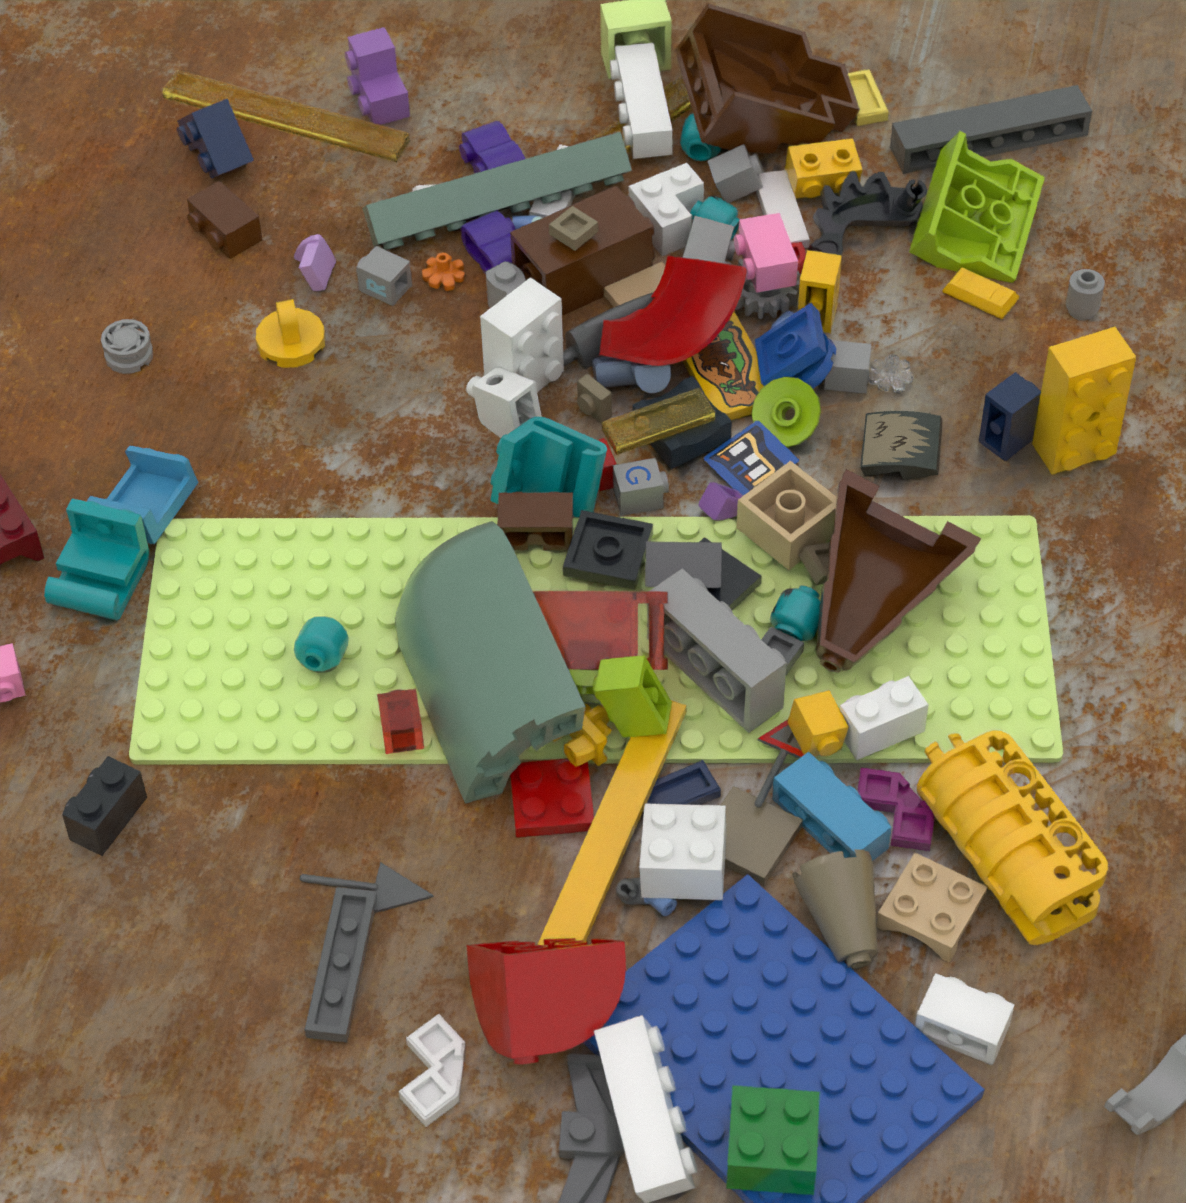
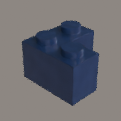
M228 99L177 120L179 124L177 133L184 146L188 145L190 151L198 148L200 152L198 155L199 164L205 173H209L211 178L254 161Z

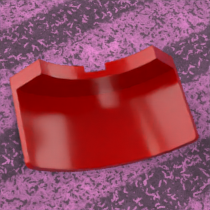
M667 256L662 278L651 296L652 302L644 309H638L628 316L614 320H604L599 355L651 366L675 364L694 356L717 337L732 316L743 290L747 274L746 267L693 258Z

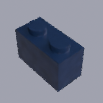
M1015 372L985 395L979 442L1003 461H1007L1033 441L1041 391L1035 384L1027 381Z

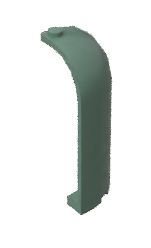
M491 521L470 528L448 539L430 552L414 569L405 585L396 611L395 626L398 644L463 800L465 803L501 794L510 774L521 764L519 756L530 746L537 751L557 738L581 730L585 704L518 558L505 533L496 523Z

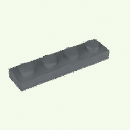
M336 887L305 1026L306 1038L348 1042L377 904L376 891Z

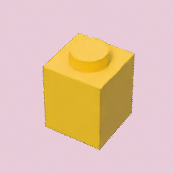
M830 690L794 699L787 721L804 755L807 752H810L813 756H829L842 749L849 728Z

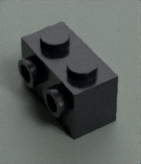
M107 756L99 768H94L89 774L85 786L77 796L70 798L64 807L62 816L70 841L103 856L147 799L141 771Z

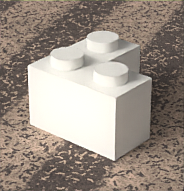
M688 163L629 186V197L634 201L637 210L644 217L647 216L654 226L655 234L653 235L652 244L661 256L686 247L692 227V215L690 212L698 200L701 202L704 200V182Z

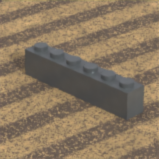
M1076 85L892 123L890 149L904 174L935 167L940 150L959 131L966 133L968 149L981 157L1087 136L1092 110L1080 88Z

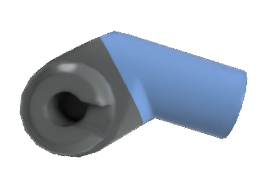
M640 877L624 878L616 885V894L621 902L625 904H650L663 916H668L676 908L677 901L675 899L641 898Z

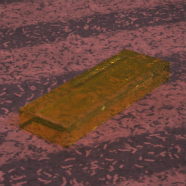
M696 388L601 422L602 432L616 455L714 421L715 411L701 389Z

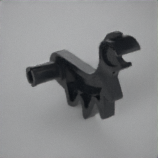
M852 170L841 184L838 196L834 194L829 185H825L821 190L820 196L823 209L817 208L813 215V220L821 232V237L816 239L808 250L842 255V238L845 229L849 226H911L920 217L923 208L922 199L927 193L926 185L921 180H918L914 186L915 179H912L906 184L905 188L891 187L885 173L880 171L872 174L862 187L856 172Z

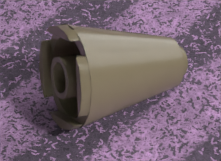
M854 850L856 857L844 858L843 851L819 856L800 866L802 874L799 875L794 871L792 874L794 884L837 962L844 961L847 967L852 969L865 967L872 963L871 958L878 953L874 868L871 855L868 851Z

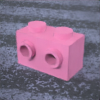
M780 213L739 220V234L734 235V246L737 255L743 256V266L747 269L746 280H752L756 293L796 286L798 260Z

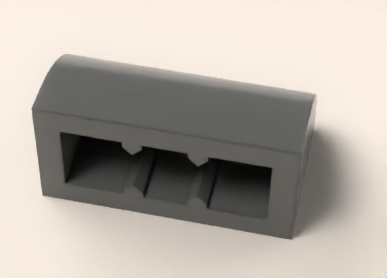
M646 541L645 587H656L683 568L691 577L701 580L706 588H721L722 542Z

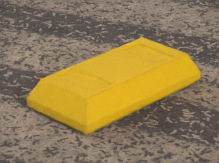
M960 268L942 290L943 293L1002 320L1019 299V295L1015 291L965 268Z

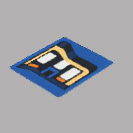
M758 420L704 457V460L733 489L738 490L743 496L789 461H792L794 464L799 462V459Z

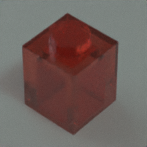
M397 689L388 693L377 694L385 753L391 754L424 749L416 689Z

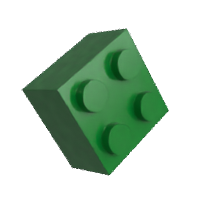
M732 1086L726 1189L814 1195L817 1172L820 1092Z

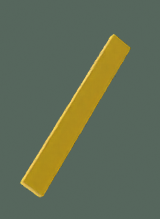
M672 701L666 734L630 737L537 945H544L543 939L551 938L587 940L642 815L644 806L649 799L686 715V705Z

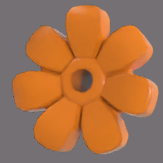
M439 253L436 258L431 257L426 261L427 268L422 270L423 281L429 282V286L435 289L443 284L445 291H451L455 289V282L461 283L465 280L463 261L460 259L452 261V257L447 253Z

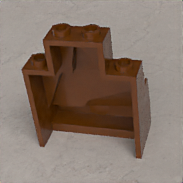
M707 3L675 49L700 139L705 144L728 150L744 144L748 152L773 154L782 142L794 146L799 145L801 142L806 144L820 143L832 129L843 132L849 123L855 119L860 110L845 64L813 55L806 32Z

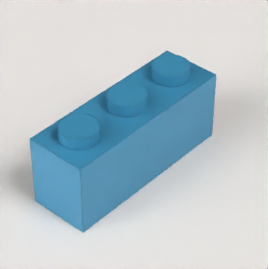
M807 752L774 777L772 800L784 811L803 819L802 827L829 853L843 851L844 858L856 857L854 850H864L870 853L873 861L889 849L892 827L887 818L881 812L873 811L862 801L856 789L852 786H846L840 781L826 762L818 761L810 752Z

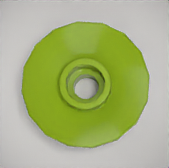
M792 377L775 379L764 386L756 396L752 408L753 423L757 420L760 421L786 447L799 445L808 439L818 426L821 414L819 397L813 388L799 378ZM789 409H794V418L786 420V412Z

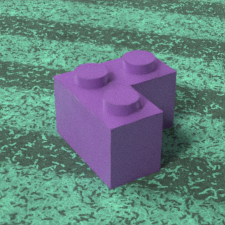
M385 27L348 37L349 51L345 52V59L352 75L348 76L347 80L352 95H358V104L362 115H368L373 127L410 117L408 92L397 73L395 46Z

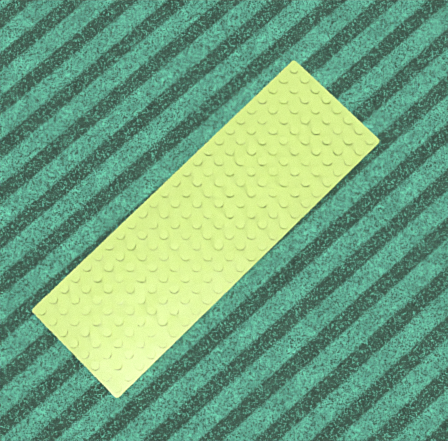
M903 516L938 535L946 522L949 521L980 537L981 540L975 548V552L945 578L928 598L902 619L901 625L850 670H841V672L835 673L825 669L820 664V659L816 655L818 631L812 640L802 641L804 642L803 653L785 677L783 709L750 733L647 639V592L654 587H645L646 558L636 590L563 576V564L568 550H543V545H529L528 550H514L566 665L568 640L605 641L609 643L608 659L645 655L669 698L672 701L686 705V715L664 763H697L702 760L705 763H775L780 750L757 741V739L788 720L794 699L830 690L840 709L841 704L855 695L862 696L878 689L888 681H898L907 676L910 677L929 704L925 732L859 760L855 759L845 742L842 749L832 755H818L814 757L818 761L826 763H931L924 751L933 742L936 741L943 753H946L954 748L948 738L950 734L959 733L963 742L966 743L986 732L997 730L1008 733L1032 763H1056L1062 759L1063 746L1037 522L1033 516ZM498 517L172 519L156 543L129 749L131 763L136 765L448 764L399 647L395 626L396 611L410 575L430 552L448 539L470 528L491 521L497 524ZM573 517V534L579 517ZM621 517L652 523L653 536L651 542H700L704 537L711 542H722V549L760 574L762 576L761 584L732 610L733 615L744 625L748 624L755 629L760 639L763 638L770 627H773L770 622V616L782 591L788 588L798 589L799 586H807L817 591L820 595L819 600H821L823 584H815L802 561L790 570L785 568L737 529V517L719 521L713 520L710 517ZM316 616H325L337 620L345 628L349 637L348 648L340 664L334 670L327 673H317L308 670L300 664L294 654L295 640L303 625L309 619ZM584 703L588 704L591 708L602 705V703ZM609 720L607 725L612 731L606 737L607 743L603 752L607 756V761L603 764H619L630 737L623 738L615 724ZM569 734L565 735L555 742H549L537 751L530 746L519 756L520 762L566 759L564 744L572 740ZM993 747L989 748V752L997 751ZM1003 749L997 751L1001 757H1003ZM787 754L783 763H794L799 758ZM592 759L588 761V764H595Z

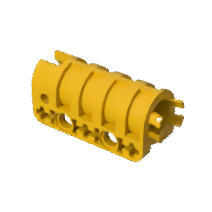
M993 730L966 743L963 742L959 733L950 734L948 738L954 748L946 753H943L936 741L930 744L924 752L931 765L921 775L917 783V793L928 804L941 826L953 838L963 856L976 869L983 883L999 900L1001 907L1027 942L1031 945L1045 944L1093 920L1099 909L1100 894L1098 889L1103 886L1106 880L1108 862L1015 740L1008 733ZM993 747L997 751L1003 749V757L997 751L989 752V748ZM1015 773L1023 774L1029 779L1030 783L1019 787L1010 775ZM1035 803L1041 809L1049 808L1048 816L1042 810L1035 811ZM1068 833L1075 838L1076 843L1073 846L1064 847L1056 834ZM1082 864L1088 870L1095 868V875H1092L1089 871L1083 872L1081 870ZM1063 873L1066 875V878L1059 879L1055 874ZM1077 898L1081 902L1087 900L1088 906L1084 907L1081 903L1074 905V899ZM1055 909L1060 912L1057 915L1050 914Z

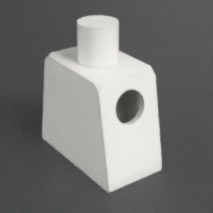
M497 367L482 378L480 376L473 377L467 384V394L475 399L480 422L500 438L530 418L542 417L536 385L530 379Z

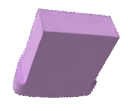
M316 234L304 239L298 245L294 259L300 261L299 269L313 291H320L326 289L336 260L324 238Z

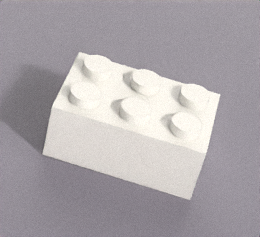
M529 278L480 316L484 376L494 368L501 367L534 381L538 393L548 383L557 380L564 371L562 300L556 294L532 278Z

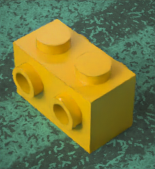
M853 138L788 147L785 170L796 199L817 197L825 185H829L834 193H839L841 184L852 170L856 172L860 182L862 166Z

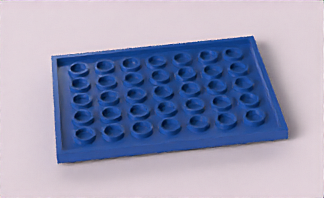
M748 874L723 893V900H714L626 971L619 1002L608 1021L602 1026L604 1028L643 1015L651 1027H658L665 1047V1051L659 1052L662 1067H669L675 1084V1091L669 1092L673 1107H680L686 1125V1131L680 1133L682 1141L725 1183H727L733 1085L820 1092L817 1172L814 1195L732 1189L745 1203H864L977 1103L984 1093L983 1087L852 968H848L844 961L837 962L830 948ZM594 1034L583 1043L595 1055L600 1056Z

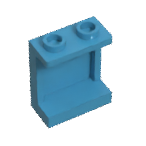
M129 446L125 453L130 461V468L108 498L103 499L90 496L87 501H94L100 505L119 510L127 509L140 514L147 543L155 545L198 484V480L188 458L182 455L159 452L150 448Z

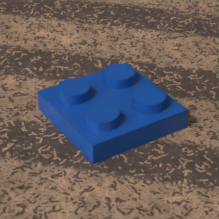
M809 303L755 339L762 385L766 386L775 379L793 377L808 366L816 364L827 354L820 313L812 303Z

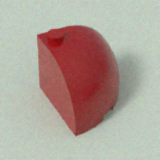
M576 938L543 939L544 945H535V942L530 941L519 942V940L466 945L473 1001L482 1031L492 1049L501 1055L513 1059L514 1064H531L539 1061L538 1055L562 1052L591 1038L595 1034L594 1031L601 1029L608 1021L622 994L626 975L625 941L595 938L591 939L592 944L588 945V941L576 940Z

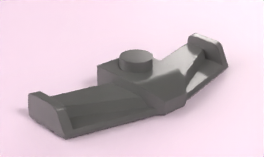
M569 1054L567 1055V1066L577 1112L562 1111L559 1158L574 1160L559 1203H605L620 1157L624 1154L625 1150L601 1057L598 1055Z

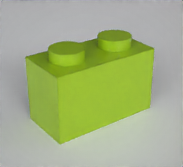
M645 655L600 660L598 675L593 679V693L595 698L602 703L610 722L615 724L621 736L626 738L666 734L672 701Z

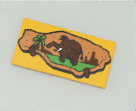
M733 312L723 330L709 345L694 356L683 361L690 376H693L700 384L710 402L731 420L751 415L754 400L764 387L761 384L756 349L736 313Z

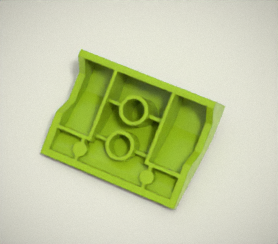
M959 131L940 150L909 252L937 268L956 272L960 268H965L985 278L1013 283L1018 274L1045 177L1013 159L990 162L969 150L966 133Z

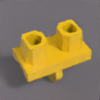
M585 704L582 729L570 733L569 735L572 740L564 744V753L575 767L591 759L597 766L607 761V756L603 750L607 743L606 737L612 730L607 725L609 718L603 705L591 708L588 704Z

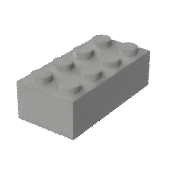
M682 568L647 592V639L748 733L783 709L786 661L783 655L777 649H771L759 638L753 627L748 624L744 625L734 616L732 610L725 602L718 601L712 596L701 580L691 577Z

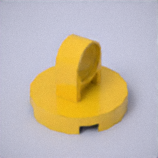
M293 299L276 302L277 311L270 313L262 319L256 329V344L261 357L266 361L267 358L277 361V366L283 368L299 367L312 362L315 359L314 354L320 348L323 351L325 347V330L320 318L310 311L295 308Z

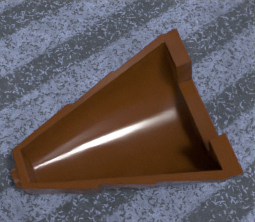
M847 469L838 484L833 535L829 543L827 577L821 590L816 655L820 659V664L825 669L835 673H839L841 670H850L901 625L902 619L928 598L945 578L975 552V548L981 540L980 537L949 521L946 522L938 535L872 501L880 486Z

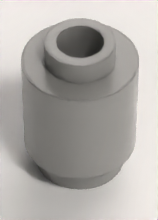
M1081 269L1071 275L1066 307L1073 318L1089 320L1099 311L1105 285L1101 274L1094 270Z

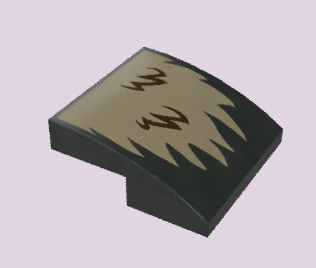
M915 411L866 413L860 466L864 476L900 471L903 480L938 475L943 423L941 416Z

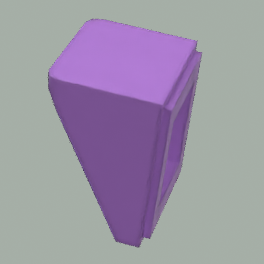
M710 482L698 505L713 520H724L737 516L738 499L743 495L738 490Z

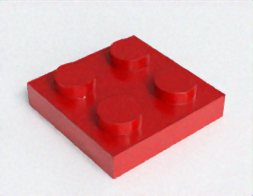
M567 758L521 762L510 774L516 838L589 831L594 819L588 762L577 767Z

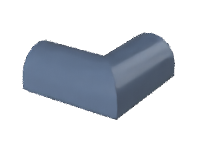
M598 357L592 360L594 379L605 388L637 384L647 393H657L666 388L670 381V365L651 366L612 357Z

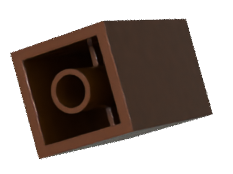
M617 186L510 232L512 264L523 272L525 280L532 278L561 298L562 316L605 297L604 287L652 266V260L655 257L652 248L653 235L655 234L654 226L647 216L644 217L637 210L632 198L625 196ZM571 206H574L598 222V233L577 250H573L549 234V224Z

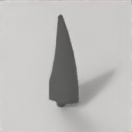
M654 292L611 308L568 330L565 335L567 349L563 351L564 366L577 360L584 369L592 366L594 358L607 357L599 355L604 320L619 319L632 314L638 309H644L652 302L651 296Z

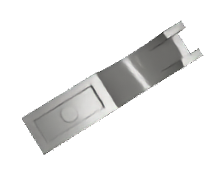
M1186 1034L1172 1045L1166 1056L1143 1082L1127 1093L1121 1088L1105 1103L1104 1107L1110 1112H1116L1131 1125V1130L1136 1135L1159 1126L1186 1102Z

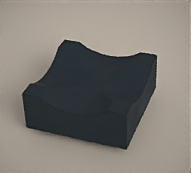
M693 376L681 381L675 388L662 396L641 400L632 405V424L670 469L731 439V419L710 402Z

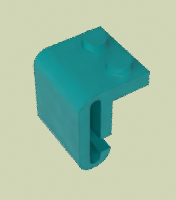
M545 417L530 418L510 433L501 437L496 449V453L499 455L497 467L490 481L493 486L490 501L498 504L499 493H573V517H579L581 510L594 512L607 453V447L604 443Z
M72 498L66 508L72 534L56 562L57 570L62 571L59 579L48 577L44 591L45 601L48 604L119 620L149 560V547L142 517L140 514L127 509L119 510L100 505L94 501L86 502Z

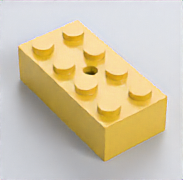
M1116 327L1060 343L1048 349L1032 445L1052 475L1065 470H1074L1081 465L1096 460H1105L1117 452L1136 356Z

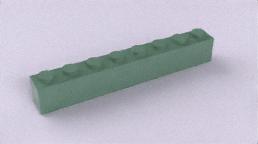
M617 132L371 203L362 209L374 247L383 245L384 250H390L403 246L402 239L415 236L416 241L436 236L434 230L446 226L448 232L461 229V225L466 224V220L480 218L496 210L501 211L510 208L513 214L531 208L529 202L540 198L542 203L546 204L562 199L561 192L572 189L574 195L593 190V183L604 181L605 186L622 182L624 181L623 175L632 171L621 132Z

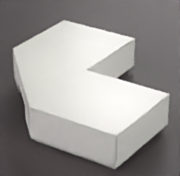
M440 1014L406 1037L409 1048L429 1069L399 1091V1097L425 1127L459 1103L466 1051L465 1041Z

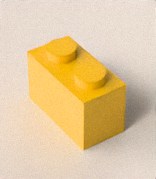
M807 250L800 277L798 311L812 303L819 310L823 332L831 333L838 305L842 255Z

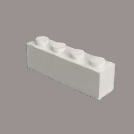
M654 43L615 46V60H610L611 79L618 81L614 82L616 102L622 101V104L618 105L620 123H626V126H623L625 146H631L633 159L672 155V126Z
M643 1015L595 1030L594 1033L636 1194L645 1203H649L695 1188L691 1174L697 1173V1165L691 1148H684L680 1133L686 1131V1125L680 1107H673L669 1092L675 1091V1084L669 1067H662L659 1052L665 1051V1047L658 1027H651Z

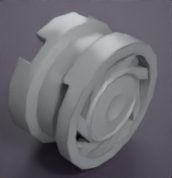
M123 319L113 322L103 331L101 344L104 350V357L108 367L113 371L122 374H132L141 371L140 367L142 365H149L152 361L153 347L150 333L142 322L133 319Z

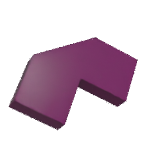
M861 767L857 792L860 794L862 801L872 810L894 813L890 846L930 851L934 815L928 804L921 800L910 788V783L901 773Z

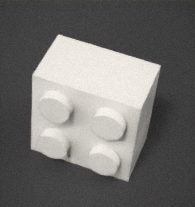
M645 804L639 867L641 898L723 900L726 852L725 806Z

